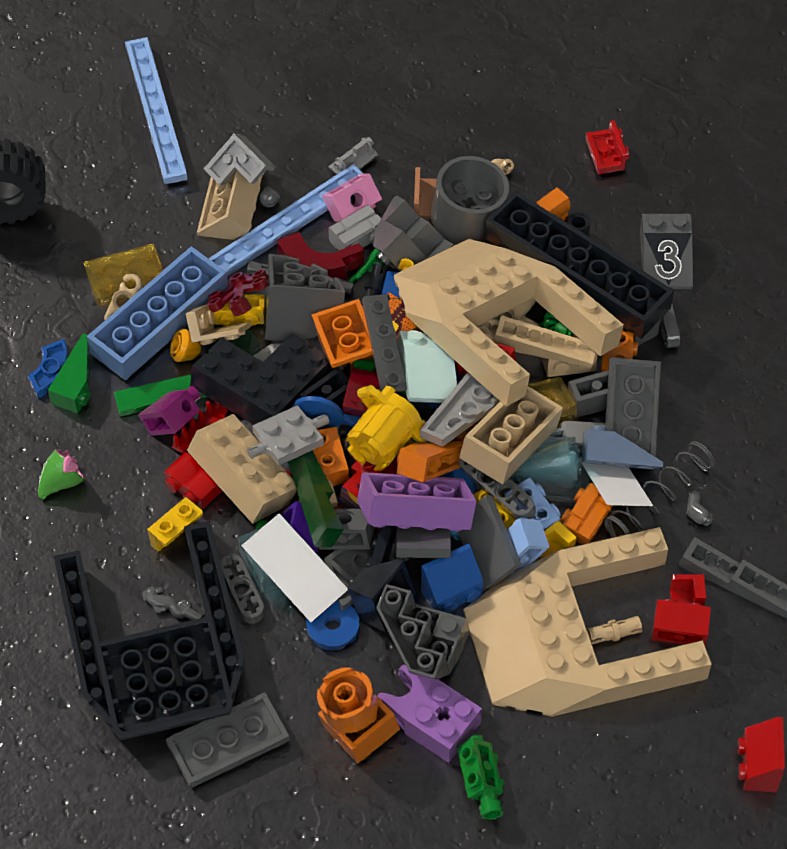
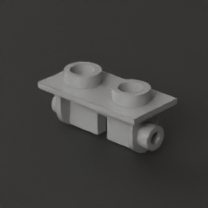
M370 137L362 138L361 142L340 158L337 157L329 168L334 173L339 174L355 164L360 170L377 157L379 153L372 148L374 142Z

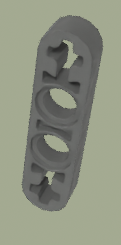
M459 458V465L463 473L489 496L492 495L493 499L515 519L523 517L533 518L536 513L533 499L508 478L504 484L494 479L491 482H483L482 477L485 473L476 470L470 464L467 465V462ZM502 489H512L513 491L510 496L505 498L499 496V492ZM518 500L519 504H521L523 507L527 506L528 509L519 510L516 501Z

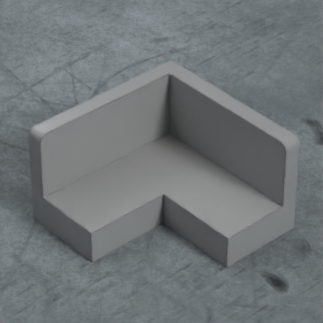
M235 133L204 168L222 186L236 170L250 183L255 184L266 170L274 171L276 169L246 136Z

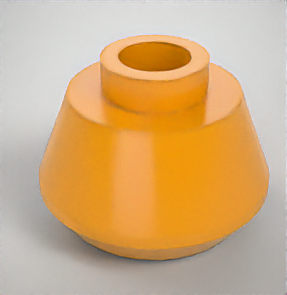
M187 329L177 331L170 345L172 358L176 362L191 361L198 357L201 352V343L199 341L192 342L190 331Z

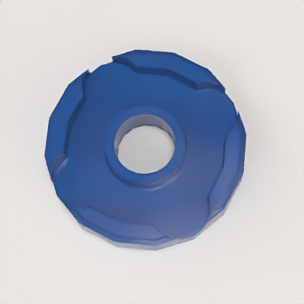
M337 600L312 622L306 619L309 638L314 641L316 646L328 651L345 648L350 642L352 643L356 640L359 633V616L355 609L349 606L346 610L342 611ZM329 621L340 623V626L335 630L328 629L325 625Z

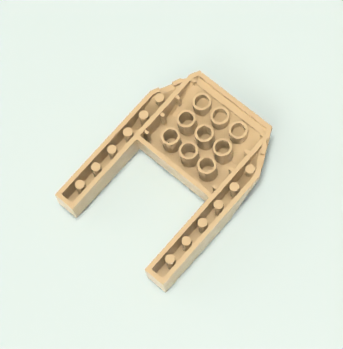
M467 239L394 275L395 284L399 288L400 299L403 300L405 305L404 311L406 316L506 407L526 396L530 374L478 329L477 326L533 298L599 356L619 346L624 324L556 267L506 248Z
M660 527L559 550L511 573L463 609L492 705L500 707L511 706L516 710L526 711L528 709L543 712L542 715L556 716L708 679L711 662L703 641L598 665L572 590L573 586L665 565L668 547Z

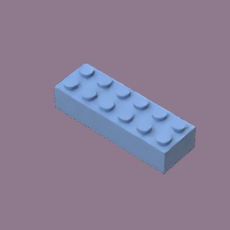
M191 246L87 336L90 354L124 380L128 379L171 341L177 331L188 326L187 312L198 306L207 305L210 302L208 299L209 294L217 290L222 292L228 287L227 272Z

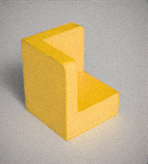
M559 521L555 522L544 531L549 548L539 557L542 559L559 550L575 547L576 536Z

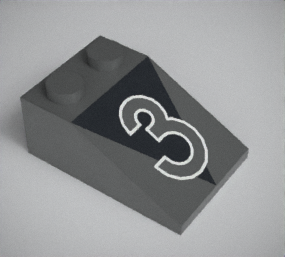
M642 214L640 226L642 270L671 289H693L691 214Z

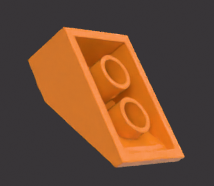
M359 299L312 314L317 336L332 368L373 355L365 313Z

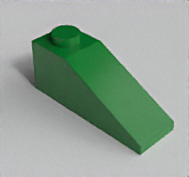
M85 333L81 335L48 389L51 404L77 414L82 406H86L90 398V351L87 341L88 335Z

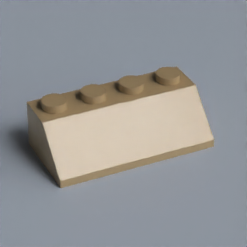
M236 170L223 186L219 185L211 177L197 234L204 237L234 240L247 234L252 227L251 221L256 209L257 196L261 189L262 176L255 184H252Z

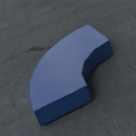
M65 339L41 347L43 353L41 364L35 371L27 375L37 398L48 394L49 387L69 356Z

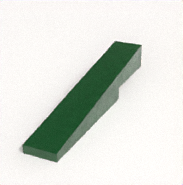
M312 450L288 461L314 546L332 548L344 528L329 500L334 492Z

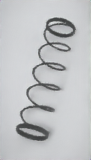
M692 441L688 445V452H680L676 455L675 467H662L659 472V482L647 481L643 485V491L647 484L656 483L661 485L664 493L671 500L676 501L675 494L662 484V471L667 468L674 469L685 484L692 486L691 479L678 469V457L682 454H689L703 471L708 472L715 464L712 453L702 443ZM692 445L700 447L707 454L711 466H708L693 453ZM681 474H683L689 480L690 484L682 477ZM665 488L673 495L674 498H672V497L667 493V491L665 490ZM654 504L653 507L656 509L657 513L651 508V506H648V508L655 515H660L659 509ZM627 505V512L616 510L604 519V525L613 538L619 536L614 531L611 520L616 522L626 535L630 534L626 525L613 516L617 512L627 514L632 523L638 529L643 530V525L636 517L630 514Z

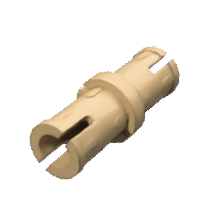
M635 616L620 621L610 620L608 624L586 628L591 645L609 640L615 642L619 641L621 637L642 633V624L639 617Z

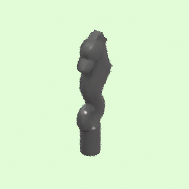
M151 586L142 593L144 602H148L153 606L156 614L167 612L166 610L169 609L172 615L179 619L185 617L190 620L204 618L203 614L192 609L190 601L183 599L177 603L171 596L159 595L164 592L163 587L155 588Z

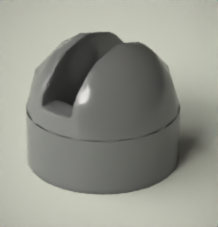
M265 187L259 198L261 204L269 208L277 204L280 200V195L274 189Z

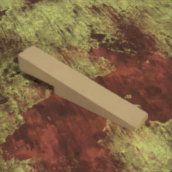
M501 315L500 321L491 319L477 326L495 344L514 347L517 353L586 367H592L596 352L581 339Z

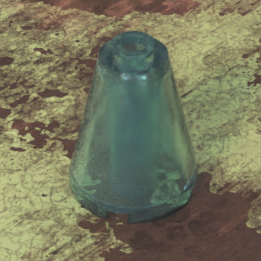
M568 437L537 448L511 475L512 478L516 477L517 482H524L531 478L534 484L539 483L540 485L575 489L581 488L582 481H577V474H582L578 445L573 446V443L577 440L576 437Z

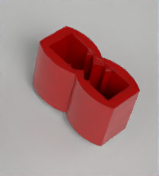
M187 452L182 454L164 471L167 488L173 493H180L183 495V498L187 497L202 510L223 491Z

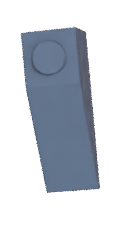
M591 426V429L583 432L581 463L658 470L663 467V461L618 433L607 431L605 426Z

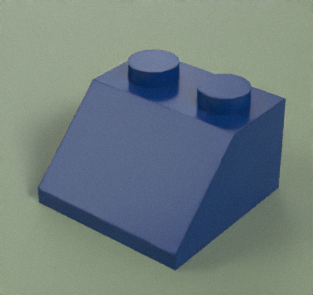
M469 544L452 551L449 558H437L422 565L421 592L432 609L451 613L459 605L465 602H473L483 594L484 581Z

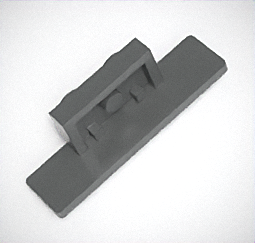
M387 295L364 296L362 304L380 390L382 392L386 386H390L396 390L394 393L404 392L407 388Z

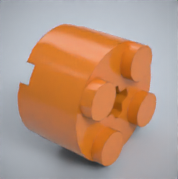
M346 667L336 669L326 675L320 689L318 688L317 700L329 726L339 734L360 731L376 720L378 701L366 674Z

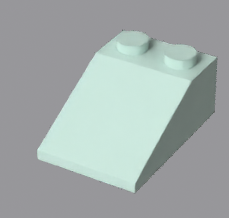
M415 330L399 331L397 345L401 355V364L407 388L405 392L408 401L443 403L457 386L454 359L424 332Z

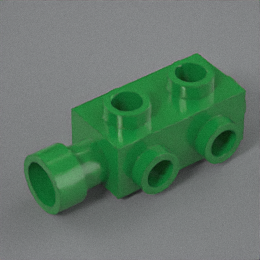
M471 736L467 739V742L457 747L468 798L481 801L479 809L482 819L493 820L504 814L501 801L497 799L499 795L503 794L504 780L499 777L497 769L498 755L496 752H493L492 744L484 741L483 736Z

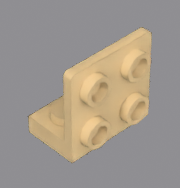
M208 305L198 306L186 313L192 342L200 341L201 345L216 342L215 340L222 337L227 341L237 339L240 335L246 334L245 330L252 327L251 322L214 328V313H211Z

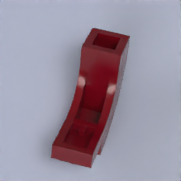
M300 232L277 240L278 255L300 259L299 263L311 267L312 264L318 265L326 269L328 276L331 278L338 277L346 280V271L357 269L364 264V250L360 243L337 252L320 253L311 249L305 243Z

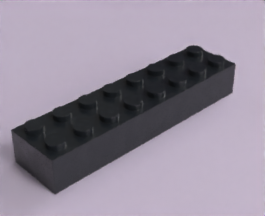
M517 191L486 219L485 239L498 247L506 248L556 267L624 324L623 328L641 339L671 309L673 289Z

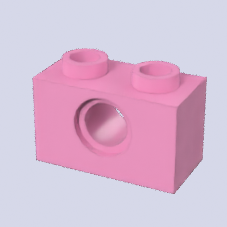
M359 174L322 196L334 222L345 219L367 205L374 209L376 207L375 203L382 200L370 174ZM352 194H354L356 198L354 205H352L350 202Z

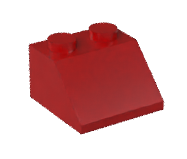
M776 717L746 727L743 738H738V754L743 755V763H739L738 778L743 780L744 790L778 791L785 770L783 717Z

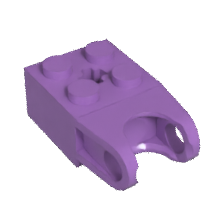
M402 665L398 669V675L411 691L401 697L381 692L377 697L395 714L398 725L405 731L406 735L450 763L458 753L457 747L465 743L480 725L482 708L440 680L411 674L406 665Z

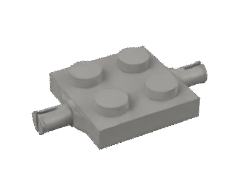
M297 405L253 425V433L258 438L260 444L248 448L247 453L251 459L266 453L274 459L278 466L323 446L324 438L317 428L329 424V419L326 414L310 419Z

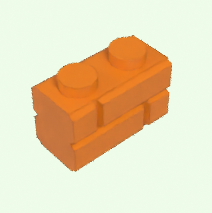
M589 483L586 489L582 487L579 489L573 499L576 505L572 510L567 508L560 520L576 536V542L581 545L591 543L603 524L604 519L614 506L606 504L600 492L592 483Z

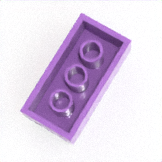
M362 472L357 502L368 524L372 526L385 527V525H392L403 529L422 527L427 530L447 528L455 532L462 529L471 530L477 502L463 478L436 477L423 483L398 474Z

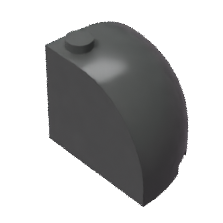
M269 254L267 266L269 286L266 287L265 340L280 343L285 341L291 334L302 340L317 337L312 314L344 304L345 289L337 277L333 279L329 277L328 271L318 265L312 264L311 267L300 264V259Z

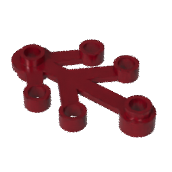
M265 269L256 271L252 276L239 272L230 278L228 287L222 292L217 290L209 294L208 299L210 302L207 305L211 313L221 310L228 302L231 304L229 308L235 317L248 312L252 306L248 298H244V292L261 291L269 286L267 281L268 274Z

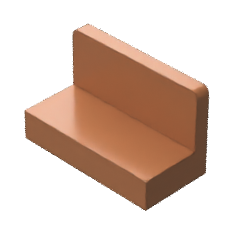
M416 167L414 211L419 217L430 221L437 179L420 178V167Z

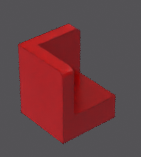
M704 574L672 575L670 599L686 604L700 603L704 606L706 601Z

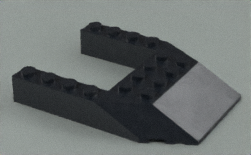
M210 521L184 526L186 543L205 617L101 642L99 640L80 550L53 556L83 698L120 740L222 717L231 713L245 657Z

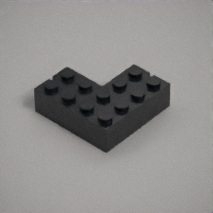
M291 334L263 362L226 339L221 338L209 349L208 354L205 353L192 366L190 386L195 387L200 393L255 425L293 408L294 403L299 399V394L331 372V365L324 352L316 347L311 350L309 343L294 334Z

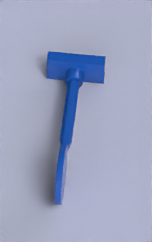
M302 397L296 400L293 407L298 405L302 412L310 419L326 414L329 424L317 429L338 427L340 424L354 427L361 418L355 415L344 414L337 404L322 397Z

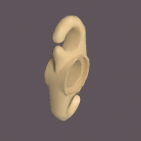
M127 274L123 277L124 281L134 280L136 287L128 289L124 282L120 284L119 290L112 297L104 320L120 308L116 304L119 297L126 296L131 299L141 290L142 282L137 275Z

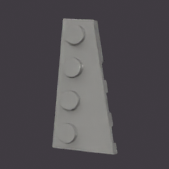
M467 373L420 429V437L443 447L487 415L500 401L470 373Z

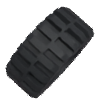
M3 138V140H0V224L2 222L11 224L15 223L16 220L23 221L29 215H34L43 205L46 197V169L42 158L31 147H25L21 142L16 141L15 143L11 142L10 139Z

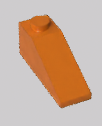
M451 441L443 447L432 442L414 443L403 447L397 456V473L424 483L461 468L459 456L464 441Z

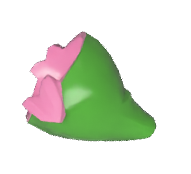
M55 449L46 460L38 486V496L40 499L43 500L59 490L77 486L85 480V477L78 470L79 466L76 464V458L70 456L68 449L64 452Z

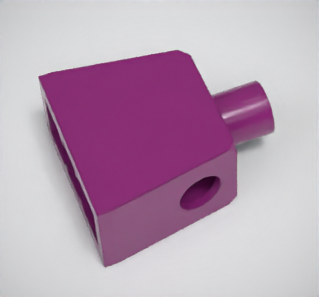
M193 386L186 390L170 391L138 414V417L151 436L174 434L199 412L195 402L201 397L200 393Z

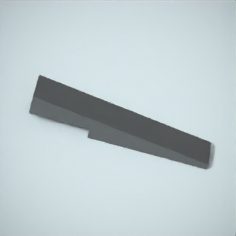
M693 538L678 566L694 574H704V579L787 619V584L744 559L741 563H738L701 540Z

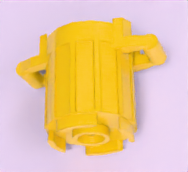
M373 385L358 389L357 395L367 406L368 410L348 433V437L345 440L349 441L350 446L347 450L353 458L362 465L366 461L376 465L375 471H382L385 467H388L404 446L414 443H428L420 437V429L425 425V420H421L414 406L405 398L394 393L396 390L390 386H386L382 392L379 389H375Z

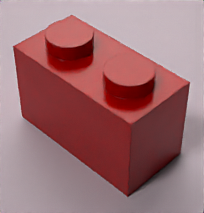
M657 599L652 640L682 645L703 641L704 646H706L711 607L703 606L700 603L686 604L672 599Z

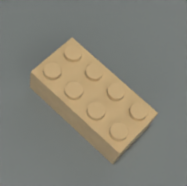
M527 387L525 397L507 407L500 401L465 436L459 458L499 483L504 484L557 429L563 407L532 388Z
M232 414L196 431L187 451L253 524L288 506L297 489L292 477L281 465L278 466L272 457L266 453L258 455L253 459L249 457L247 449L260 444V442Z

